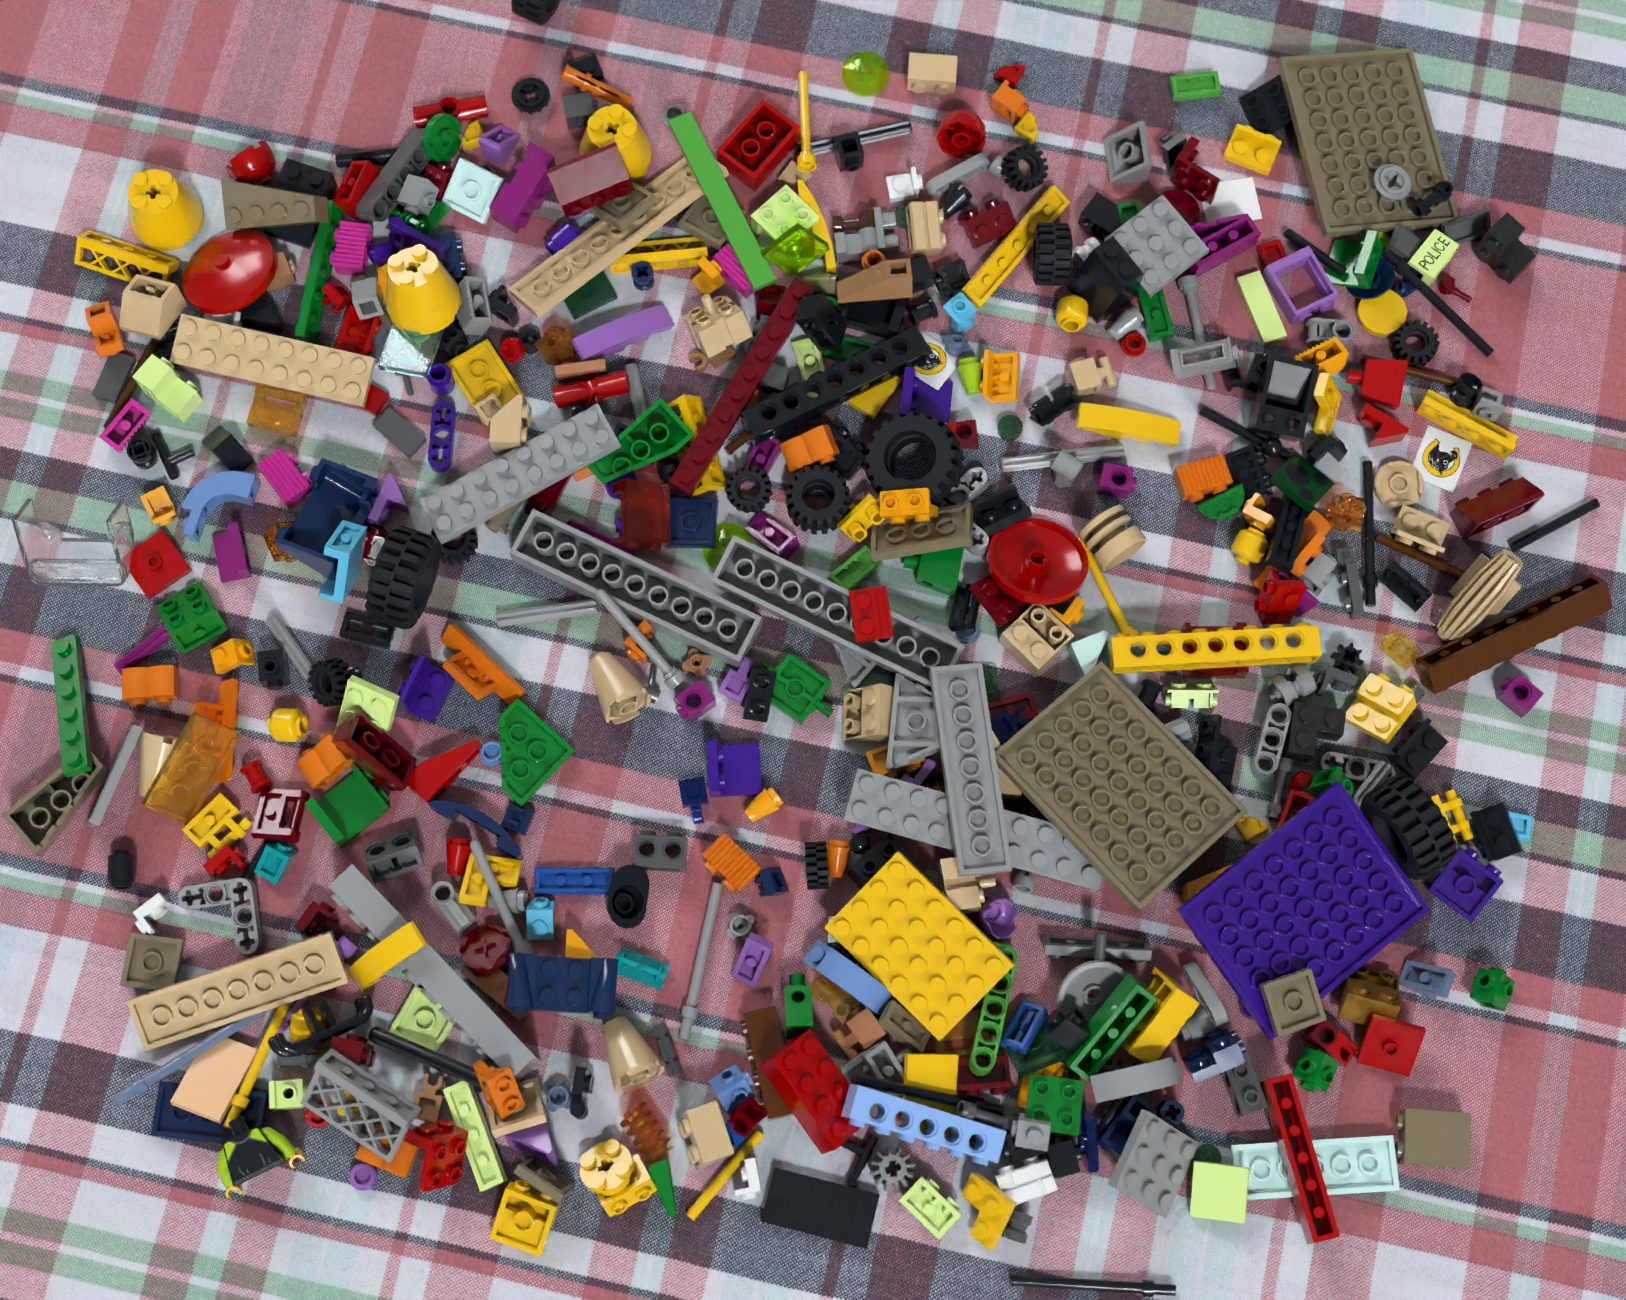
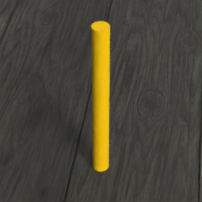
M757 1129L752 1133L687 1211V1216L693 1221L697 1218L764 1137L762 1133Z

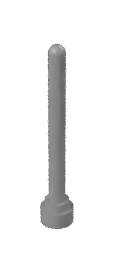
M1196 275L1184 276L1178 279L1179 290L1183 292L1187 299L1197 345L1207 342L1196 297L1197 288L1199 287ZM1209 353L1199 354L1200 361L1210 360ZM1214 373L1203 374L1207 389L1213 390L1216 387Z
M598 589L595 593L596 597L663 672L664 683L671 690L678 686L686 678V675L680 668L671 667L605 590Z
M477 840L471 841V851L513 942L511 953H535L531 943H527V940L523 939L480 842Z

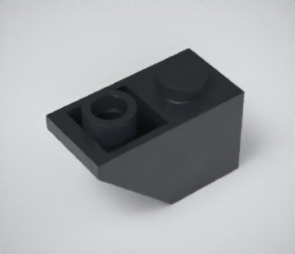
M1097 192L1081 212L1078 224L1083 231L1088 234H1094L1103 243L1105 238L1122 226L1118 205Z

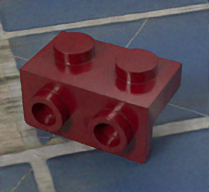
M998 198L986 202L985 207L978 211L975 208L963 214L964 218L958 220L959 225L964 226L974 249L1011 232L1017 225L1008 201L998 200Z
M1008 1055L997 1056L991 1072L984 1077H978L970 1071V1058L958 1059L957 1093L964 1092V1097L980 1096V1091L987 1090L991 1091V1095L1007 1094V1089L1013 1087L1010 1078ZM985 1057L975 1058L979 1066L986 1067L989 1065Z

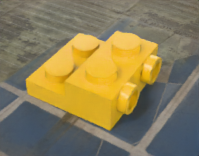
M1370 673L1356 691L1357 698L1346 711L1345 722L1388 744L1417 706L1413 695L1414 692L1403 684L1400 687L1392 684V680L1383 673H1379L1378 676Z
M516 1180L515 1183L510 1182L505 1188L489 1238L541 1257L560 1203H557L541 1191L530 1189L531 1184L524 1180Z

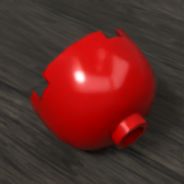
M957 109L951 111L942 119L937 132V141L940 143L941 150L949 156L964 158L963 154L975 156L982 151L985 145V124L979 115L973 111Z
M265 140L258 142L260 147L255 149L251 145L236 155L230 161L233 166L226 165V170L235 181L264 186L272 180L270 175L275 170L276 159Z

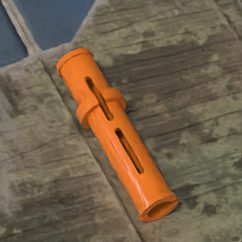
M569 65L565 66L560 79L579 87L580 91H591L592 94L612 104H619L626 110H628L631 104L632 96H628L592 78L590 73L584 74Z

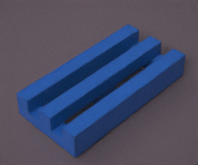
M1022 1000L1000 1040L1001 1047L1006 1048L1009 1046L1011 1050L1016 1051L1018 1049L1022 1054L1026 1055L1047 1015V1008ZM1027 1009H1030V1011H1029L1028 1015L1026 1016L1025 1020H1023V1022H1022V1024H1021V1026H1020V1030L1018 1031V1033H1017L1015 1039L1012 1040L1011 1038H1012L1013 1034L1015 1033V1031H1016V1029H1017V1027H1018V1025H1019L1021 1019L1023 1018V1016H1024L1026 1010H1027Z

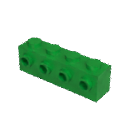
M1128 973L1090 1019L1091 1037L1073 1054L1067 1049L1063 1052L1062 1057L1068 1067L1090 1082V1076L1096 1075L1156 1002L1157 998L1150 988Z

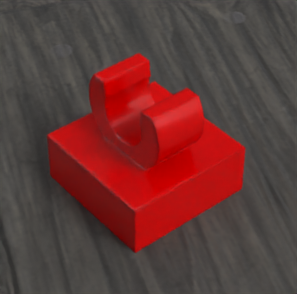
M326 283L322 289V292L327 295L324 297L322 304L330 305L334 301L333 313H340L344 306L353 305L352 293L342 284Z

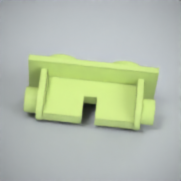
M1171 682V686L1163 687L1169 692V695L1164 697V704L1170 708H1188L1189 699H1193V708L1212 709V706H1217V696H1213V693H1219V690L1212 686L1210 682H1197L1196 686H1186V682Z

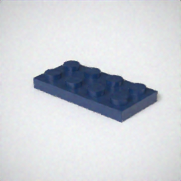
M160 1081L150 1136L221 1144L234 1138L231 1129L223 1126L232 1106L228 1109L221 1124L173 1106L170 1101L180 1083ZM250 1092L248 1096L250 1101L245 1111L242 1110L240 1116H244L249 1130L259 1125L264 1127L269 1097L268 1092Z

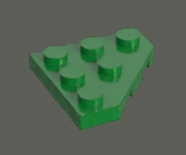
M517 698L499 717L502 791L522 808L575 750Z

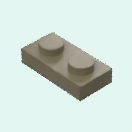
M891 1000L887 1002L878 1020V1024L911 1052L923 1053L931 1032L896 1001Z

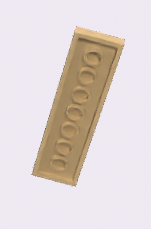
M181 314L170 357L172 364L363 408L366 405L377 360L374 357L186 314Z
M329 931L130 998L126 1002L144 1050L148 1051L349 983L350 978L333 931Z

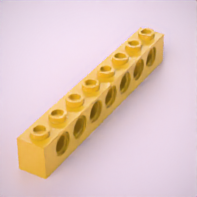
M1302 622L1295 624V627L1274 624L1270 625L1269 628L1259 629V626L1251 625L1244 627L1243 630L1222 627L1212 632H1207V629L1201 628L1192 630V633L1171 630L1161 635H1156V632H1143L1140 636L1120 633L1111 637L1108 644L1110 668L1114 674L1317 662L1322 656L1319 626H1310V623ZM1286 638L1294 639L1297 647H1290L1286 643ZM1260 640L1269 641L1271 643L1272 648H1263L1260 644ZM1234 642H1243L1246 650H1238ZM1208 643H1216L1220 647V651H1211ZM1182 645H1191L1195 652L1192 654L1186 653ZM1165 646L1169 654H1159L1156 647ZM1133 647L1140 648L1143 656H1134L1130 649Z

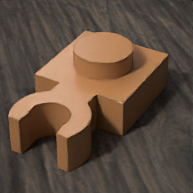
M728 345L726 350L710 358L704 353L695 352L689 356V361L693 363L696 360H700L702 362L701 365L695 368L697 373H702L706 370L708 364L711 363L715 369L735 358L736 353L731 345Z
M425 1073L422 1079L425 1090L424 1092L416 1091L414 1104L421 1108L415 1119L436 1123L439 1121L444 1096L437 1095V1092L444 1085V1077L439 1076L437 1084L430 1085V1074Z

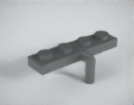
M1097 931L1096 938L1043 935L1044 954L1049 955L1051 958L1061 959L1064 956H1074L1080 960H1089L1092 957L1099 961L1114 962L1117 959H1128V961L1133 963H1142L1144 960L1151 961L1152 957L1149 941L1107 939L1106 931Z

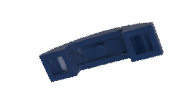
M431 800L429 803L433 811L455 823L459 815H462L498 836L499 839L495 844L497 848L512 858L522 861L523 856L511 836L502 826L483 812L452 801Z

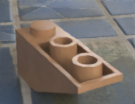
M910 258L884 260L836 282L838 303L913 297Z

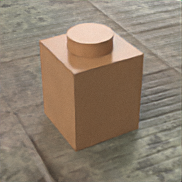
M284 252L277 253V270L271 284L267 288L268 293L296 283L293 275L297 273L292 258L287 260Z

